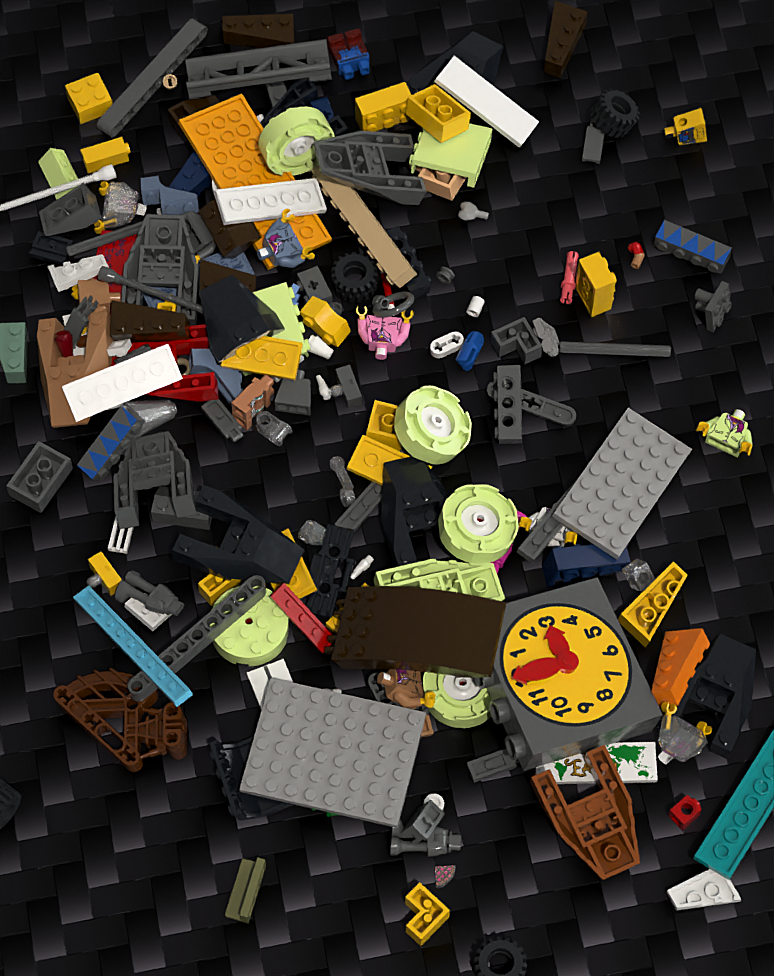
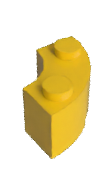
M312 296L300 311L303 323L311 327L328 345L332 344L339 347L351 332L346 319L336 314L326 301Z

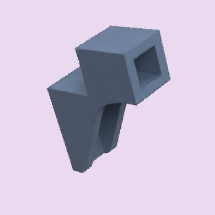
M159 176L140 178L143 206L161 204L162 215H180L188 211L199 213L197 194L167 188L160 183Z
M191 349L188 357L190 374L214 372L218 382V390L230 406H232V402L244 391L240 385L242 383V373L238 370L222 368L221 365H218V361L211 349Z

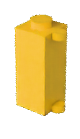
M122 137L80 149L87 173L98 171L110 164L114 166L129 161L128 154L131 153L128 143H124Z

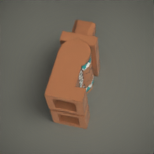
M266 374L260 380L255 377L252 383L232 402V416L245 430L252 426V418L262 412L264 406L268 407L270 405V397L274 393V389L271 387L274 384V380Z

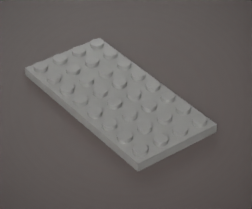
M628 408L552 517L615 559H618L692 449Z

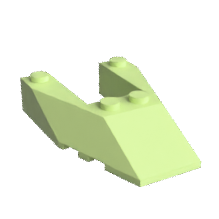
M429 559L378 571L374 577L375 586L436 589L499 601L505 600L493 563H463L456 560L436 561V559Z

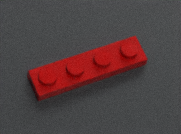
M281 583L269 598L319 652L324 653L325 648L332 645V643L327 641L328 636L333 635L285 583Z

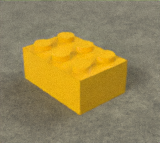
M406 82L355 98V119L361 131L376 132L411 120L406 114L407 100L411 96Z
M436 84L409 96L407 100L406 114L441 143L469 129L471 112Z
M599 252L579 259L575 288L589 314L593 317L610 310L614 301L613 295L617 280L615 274L608 269L607 260L604 257L602 258Z

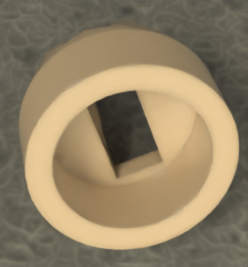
M171 74L166 75L163 78L164 87L169 90L174 89L177 86L176 77ZM168 79L172 80L171 87H169Z

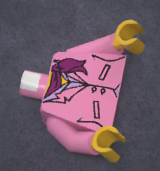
M357 306L356 313L359 315L357 319L358 333L365 344H368L370 351H376L375 357L377 359H386L387 352H395L396 347L401 346L408 338L411 324L409 320L413 318L414 312L411 310V315L407 318L405 316L406 310L403 311L402 317L404 321L398 317L378 318L372 315H367L366 319V306H364L365 312L363 314L358 312Z

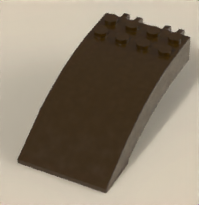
M371 586L348 587L346 598L339 599L336 602L338 607L343 608V610L334 611L333 614L335 618L340 619L337 635L328 636L327 641L335 644L334 647H326L325 653L332 655L331 660L343 669L409 670L450 675L456 678L492 676L506 608V602L436 589Z

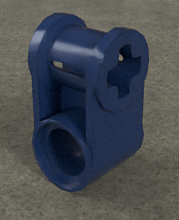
M327 97L309 102V106L321 111L327 121L334 117Z

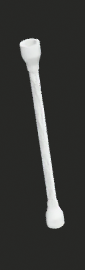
M110 164L102 167L99 171L93 173L92 176H85L81 179L61 184V186L52 187V189H45L41 192L21 197V199L18 198L14 201L12 200V202L3 203V205H0V211L2 212L6 209L26 204V202L35 201V199H42L44 196L48 197L55 193L66 191V189L75 188V186L77 187L82 183L115 179L117 177L114 167Z

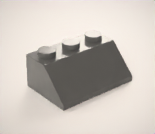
M160 486L155 493L151 509L153 522L210 530L212 517L196 511L194 515L177 518L172 501L171 487ZM194 491L195 501L200 493L199 491Z

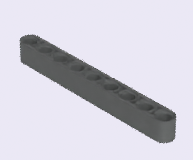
M190 19L102 115L97 123V129L112 138L115 137L163 84V78L168 74H172L204 39L208 28L195 19Z
M258 575L250 577L158 657L164 663L168 661L173 662L168 667L174 674L264 598L267 591L263 577ZM255 586H261L259 589H253ZM241 598H246V601L239 602L238 600ZM225 611H232L228 615L223 614ZM212 623L217 624L215 627H209ZM196 636H202L200 640H194ZM181 649H187L184 653L179 652ZM142 670L128 683L131 698L138 702L145 700L158 689ZM142 687L140 691H134L135 688Z

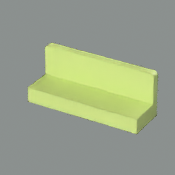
M50 148L39 160V165L51 189L52 187L61 186V184L63 185L78 179L64 150ZM74 187L69 190L66 189V191L64 190L57 194L55 193L54 195L56 199L58 200L59 198L73 190Z

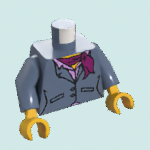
M284 209L282 218H278L266 232L262 244L263 248L257 250V255L260 260L269 258L274 266L280 265L282 267L294 268L304 262L306 258L309 260L313 259L315 254L310 253L307 255L309 251L313 250L310 246L302 248L289 223L286 224V221L294 220L295 215L291 214L287 218L286 215L290 212V209Z

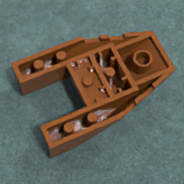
M603 745L587 752L584 758L600 789L599 792L567 806L550 769L531 777L530 784L557 833L602 880H605L640 864L634 826L632 800L606 746Z

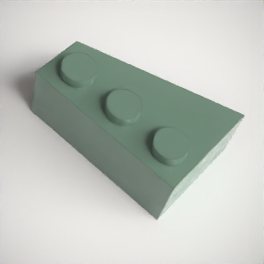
M25 322L0 323V362L7 383H26L28 332Z

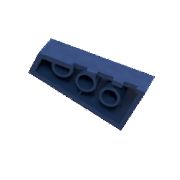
M195 150L169 188L195 193L198 197L200 192L212 185V178Z
M593 543L584 546L576 544L571 547L557 546L553 548L542 564V570L546 585L549 587L554 586L555 581L562 580L563 583L571 582V579L579 576L582 579H587L598 572L602 576L625 571L631 561L627 547H625L619 558L615 559Z

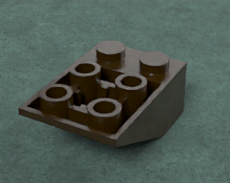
M215 95L182 101L168 109L169 122L187 146H190L191 143L178 124L179 120L220 103Z

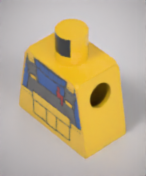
M701 108L675 116L673 118L674 126L664 128L666 139L677 136L679 145L707 141L705 121Z

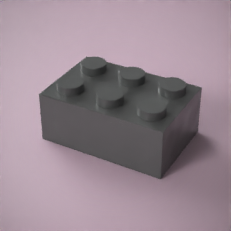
M38 441L6 485L9 496L42 513L72 471L71 459Z

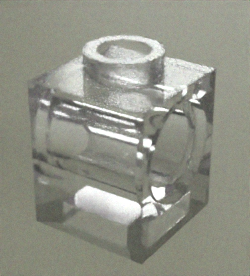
M635 559L622 569L631 588L640 592L644 591L655 580L647 562L640 559Z

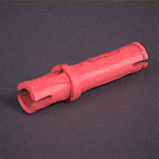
M573 251L567 253L564 281L561 283L562 294L560 301L563 304L565 299V304L572 303V294L576 286L574 281L579 254L575 252L573 257Z

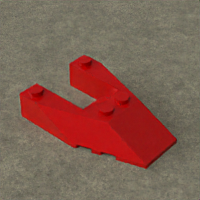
M205 324L190 326V340L131 343L132 346L127 353L147 343L151 350L169 344L178 366V355L190 354L191 349H210ZM116 355L112 356L111 366L116 365L114 360L119 358ZM214 372L183 375L182 380L147 393V395L199 402L219 400L218 382Z

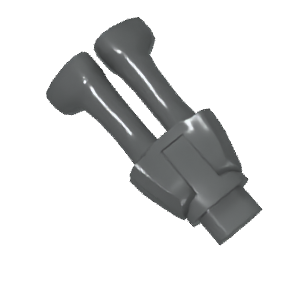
M135 570L129 571L126 574L125 581L122 580L119 583L115 593L116 601L124 603L130 597L146 605L147 610L154 613L177 616L184 607V603L178 601V598L165 585L153 586L141 578V574ZM138 587V588H140V589H142V590H144V591L150 593V595H147V594H145V593H143V592L137 590L136 588Z
M401 819L398 828L392 827L390 855L395 856L406 851H424L427 853V857L443 855L447 852L451 853V850L460 851L461 835L452 834V831L436 826L426 842L412 844V841L399 839L415 838L411 834L407 837H403L400 834L405 828Z

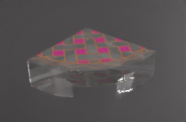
M456 865L435 866L436 888L444 887L452 880Z

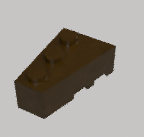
M200 259L199 291L233 275L251 292H256V275Z

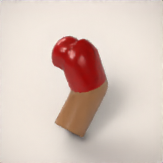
M638 242L630 243L628 250L634 254L631 267L639 269L645 254L641 244Z

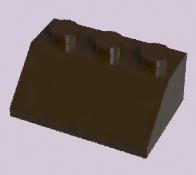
M216 199L210 201L199 210L223 257L236 258L262 238L254 222L224 225Z

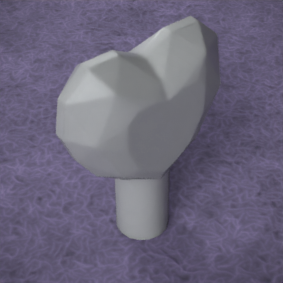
M465 201L461 203V210L458 214L460 219L466 221L478 217L487 220L488 212L478 210L471 202Z

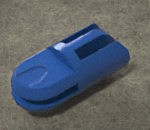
M473 331L467 335L455 359L465 371L471 370L483 346L484 337L480 332Z

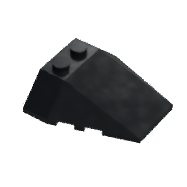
M233 275L199 291L209 346L218 363L234 356L236 349L264 335L272 337L285 330L277 314Z

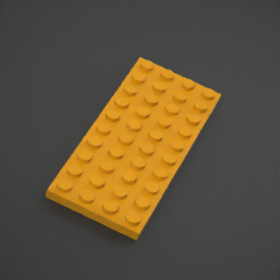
M242 94L179 120L178 124L218 189L295 181L291 172H282L283 175H278L268 167L258 144L264 128ZM317 214L295 216L294 220L286 221V224L289 223L302 248L310 246L314 250L330 243L332 240ZM277 219L253 221L262 237L253 244L256 251L263 248L262 244L265 234ZM269 258L262 260L268 270L276 267Z

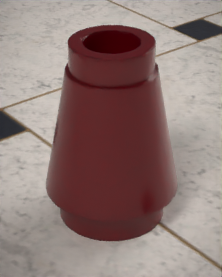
M69 330L57 332L54 340L62 357L74 356L73 335L70 334Z

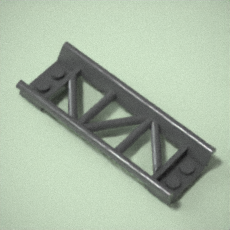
M326 39L185 59L188 74L186 85L190 99L207 97L211 95V91L307 77H309L310 81L314 82L332 80ZM307 58V64L297 61L298 59ZM279 63H284L292 67L280 69ZM272 64L273 70L264 71ZM259 65L250 73L244 74V67ZM237 68V75L232 76L216 72Z

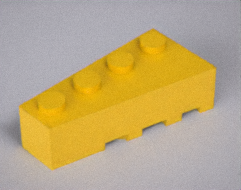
M674 562L618 618V622L645 648L687 577V574Z

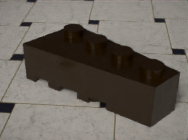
M555 1L545 58V73L561 78L586 26L587 11Z

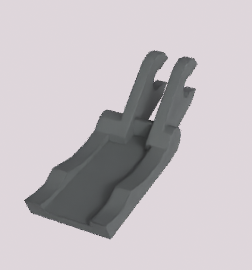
M591 118L590 126H587L582 161H592L600 164L604 133L597 127H593V118Z
M91 295L88 300L87 297L83 298L79 306L73 309L64 330H69L70 334L73 335V348H76L85 326L89 323L87 317L98 306L97 300H95L94 304L92 303L93 297Z

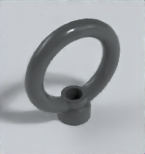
M397 292L386 297L376 295L372 300V313L378 318L397 315L413 304L414 295L410 292ZM406 299L405 302H403L397 307L388 310H383L388 308L389 303L393 301Z

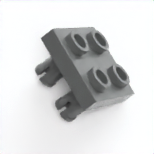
M722 281L713 294L700 288L696 291L695 300H698L696 310L705 313L708 331L714 332L716 327L721 325L725 312L728 313L731 308L729 283Z

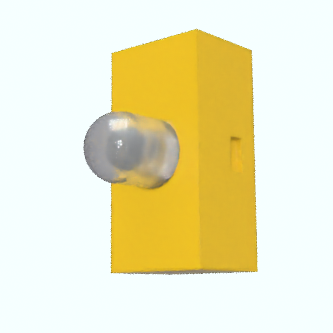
M100 551L88 559L89 566L94 575L87 579V584L94 588L102 583L110 596L116 593V589L122 579Z

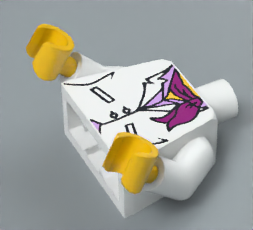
M544 507L540 512H536L530 517H521L518 525L519 528H526L530 535L551 509ZM564 525L547 546L552 548L557 546L564 547L567 542L574 543L573 545H576L577 533Z

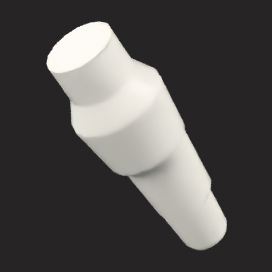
M317 375L316 379L320 395L323 396L324 400H328L331 397L329 394L330 390L324 379Z
M370 555L362 559L353 570L350 578L354 580L362 571L368 569L374 559Z

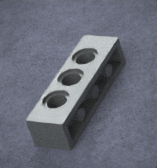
M520 365L497 366V372H494V383H498V390H494V401H498V408L494 409L495 420H498V427H495V438H499V444L522 443ZM505 383L513 385L509 390H505L502 387ZM506 401L513 403L510 408L503 407V404ZM507 419L513 421V424L509 427L503 425V422Z

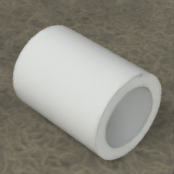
M473 296L467 313L472 317H478L484 300L481 297Z

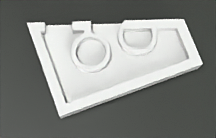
M102 254L83 258L78 263L71 264L69 261L64 262L63 266L55 267L50 265L48 268L56 288L60 292L78 284V280H88L97 276L102 266L108 267Z
M711 869L668 889L666 892L676 910L741 901L731 880L724 878Z

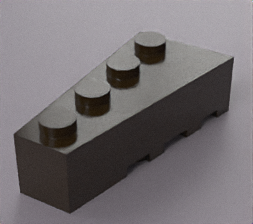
M293 14L222 16L223 40L226 44L244 47L249 45L255 46L256 49L294 44Z
M112 300L111 337L114 341L130 339L131 343L190 340V321L185 313Z

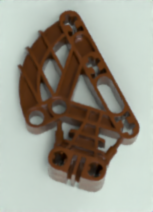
M111 667L109 671L98 672L94 669L92 674L83 677L77 675V679L67 686H58L54 690L53 696L59 707L130 772L139 771L143 766L142 759L149 756L165 755L168 751L173 759L180 760L187 754V721L181 707H176L171 702L164 709L150 708L158 699L157 690L143 701H134L128 689V683L134 677L132 674L117 672ZM137 687L134 689V691L138 692L142 689V687ZM113 691L119 698L106 699L99 692ZM91 694H93L96 698H98V699L82 700V698H84V697H86V696H88V695H91ZM63 696L68 697L69 702H67V700H65ZM138 704L135 709H129L131 705ZM145 712L155 716V719H150L149 716H146V721L141 722V716ZM124 717V738L104 718ZM90 721L95 722V724L97 725L96 728L92 723H90ZM106 732L111 733L123 744L122 748L119 750L112 749L101 739L102 734ZM141 743H146L148 749H151V745L156 746V748L149 750L148 753L141 755ZM128 754H129V756H130L133 760H135L134 762L131 761V760H130V761L128 760V758H127V755H128Z

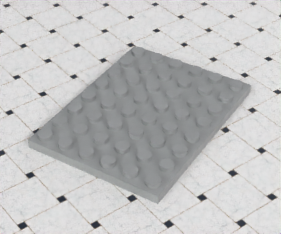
M271 678L239 790L251 795L398 828L426 719V712Z

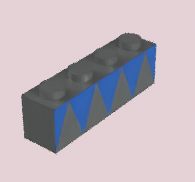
M666 220L663 221L654 242V246L661 251H667L674 254L677 258L686 259L694 265H700L711 272L719 274L722 273L727 264L732 249L729 246Z
M121 405L77 466L92 480L104 479L109 474V469L112 465L119 461L121 453L131 445L133 437L142 430L145 420L131 407Z

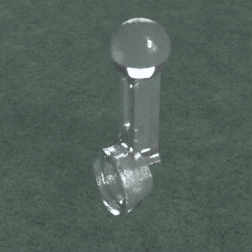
M335 456L330 460V467L336 472L343 486L339 492L341 502L345 507H349L356 500L352 490L354 486L344 468V459Z

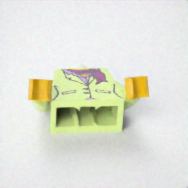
M736 409L733 415L723 413L721 417L717 416L707 422H700L695 430L703 432L702 435L706 436L705 443L735 457H738L742 451L747 452V455L751 453V432L747 429L748 423L743 421L745 413L741 410Z

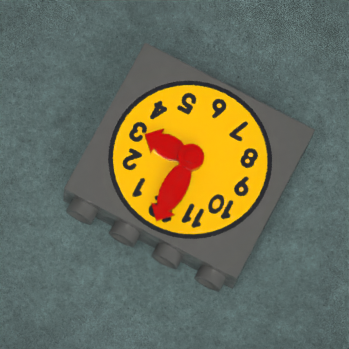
M598 577L506 603L492 676L477 677L475 680L480 689L487 688L492 699L489 703L491 717L496 724H503L508 735L505 738L507 753L512 760L519 759L523 771L594 750L603 745H610L652 732L663 714Z

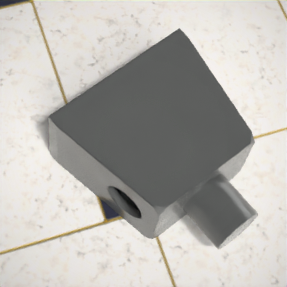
M297 371L296 380H282L275 398V411L311 415V384L309 379H304V371Z

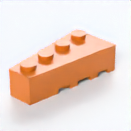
M703 628L665 632L651 690L659 707H661L664 701L669 702V706L670 704L679 705L688 687V680L691 677L693 678L697 663H701L703 652L710 645Z

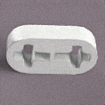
M451 332L434 340L430 346L431 355L435 358H443L460 350L463 345V335L459 332ZM452 339H455L458 343L452 342ZM436 346L442 348V351H439L438 349L435 350Z

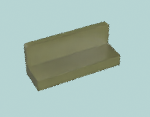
M257 858L256 862L242 859L225 913L227 918L249 923L266 868L265 859Z

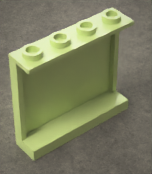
M469 123L468 130L442 143L422 128L423 132H420L418 137L419 143H415L413 154H411L409 165L412 166L411 173H414L416 166L460 175L468 177L467 186L474 188L491 143L492 128Z
M285 282L253 292L277 314L285 328L284 331L272 337L302 342L301 355L305 354L308 357L307 350L311 348L308 339L304 340L302 334L305 332L303 322L298 321L297 316L300 315L298 305H294L292 298H295L292 287H288ZM242 371L244 376L252 374L250 372Z

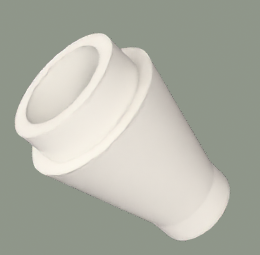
M312 335L308 340L311 348L308 352L326 359L330 358L334 350L321 338Z

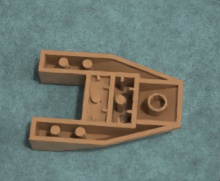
M107 311L90 313L85 355L69 356L67 358L62 357L54 340L56 338L55 334L63 331L65 327L57 318L39 320L37 343L40 375L53 428L88 424L91 418L90 416L76 422L62 386L111 367L112 356L108 355L107 349L114 340L111 337V315Z

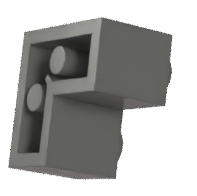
M525 317L491 332V344L499 357L514 350L517 351L524 364L541 357L542 345Z

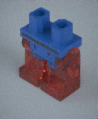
M360 28L344 32V36L340 33L327 37L328 50L338 69L339 75H343L345 80L351 79L354 76V71L359 70L361 75L369 74V55L362 40Z

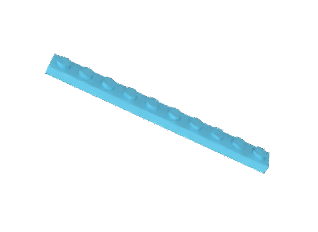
M89 585L73 597L76 603L176 707L193 695L191 690Z

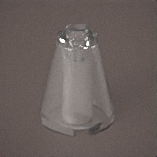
M170 400L127 401L122 404V406L131 407L145 420L142 430L133 438H138L168 422L177 413L175 403H172Z

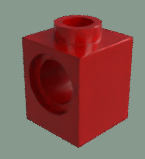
M686 795L670 810L668 817L683 831L700 816L701 805L695 798L691 799ZM687 808L691 811V814L686 815L681 809Z

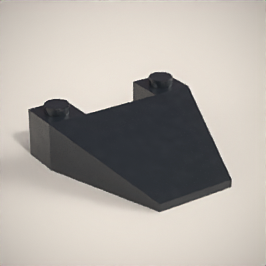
M309 77L294 83L263 118L260 124L265 128L271 118L285 112L288 108L307 107L310 101L318 99V88L309 80ZM339 115L328 120L335 137L348 134V127Z

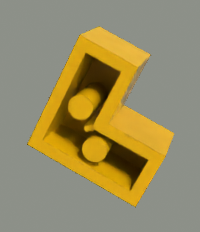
M209 574L198 583L199 593L212 606L221 595L237 587L242 581L238 579L228 581Z
M420 882L405 897V904L417 914L406 925V933L422 946L449 918L450 910Z

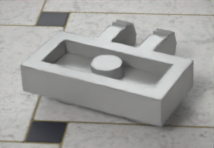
M541 318L533 320L535 326L533 331L537 338L543 340L541 343L542 350L551 357L556 356L559 352L558 345H560L555 329Z

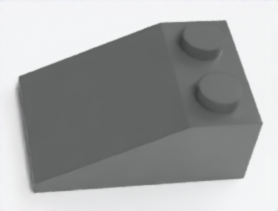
M84 183L39 211L43 231L46 236L87 228L101 219L96 196Z

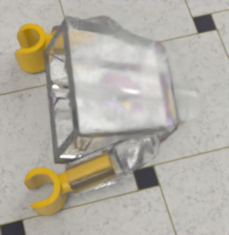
M106 181L101 182L102 188H99V192L105 196L102 215L104 222L98 220L94 223L96 227L100 226L94 228L97 234H101L105 228L108 229L131 222L135 214L145 215L147 206L137 203L138 193L125 182L115 183L111 181L109 185Z
M664 701L661 705V710L665 715L662 717L658 738L663 751L658 755V758L664 764H667L672 758L685 762L690 757L702 752L703 747L708 743L706 735L711 734L712 728L703 721H700L696 728L675 715L671 717V714L676 712L677 707L675 704H670L668 710L669 702Z

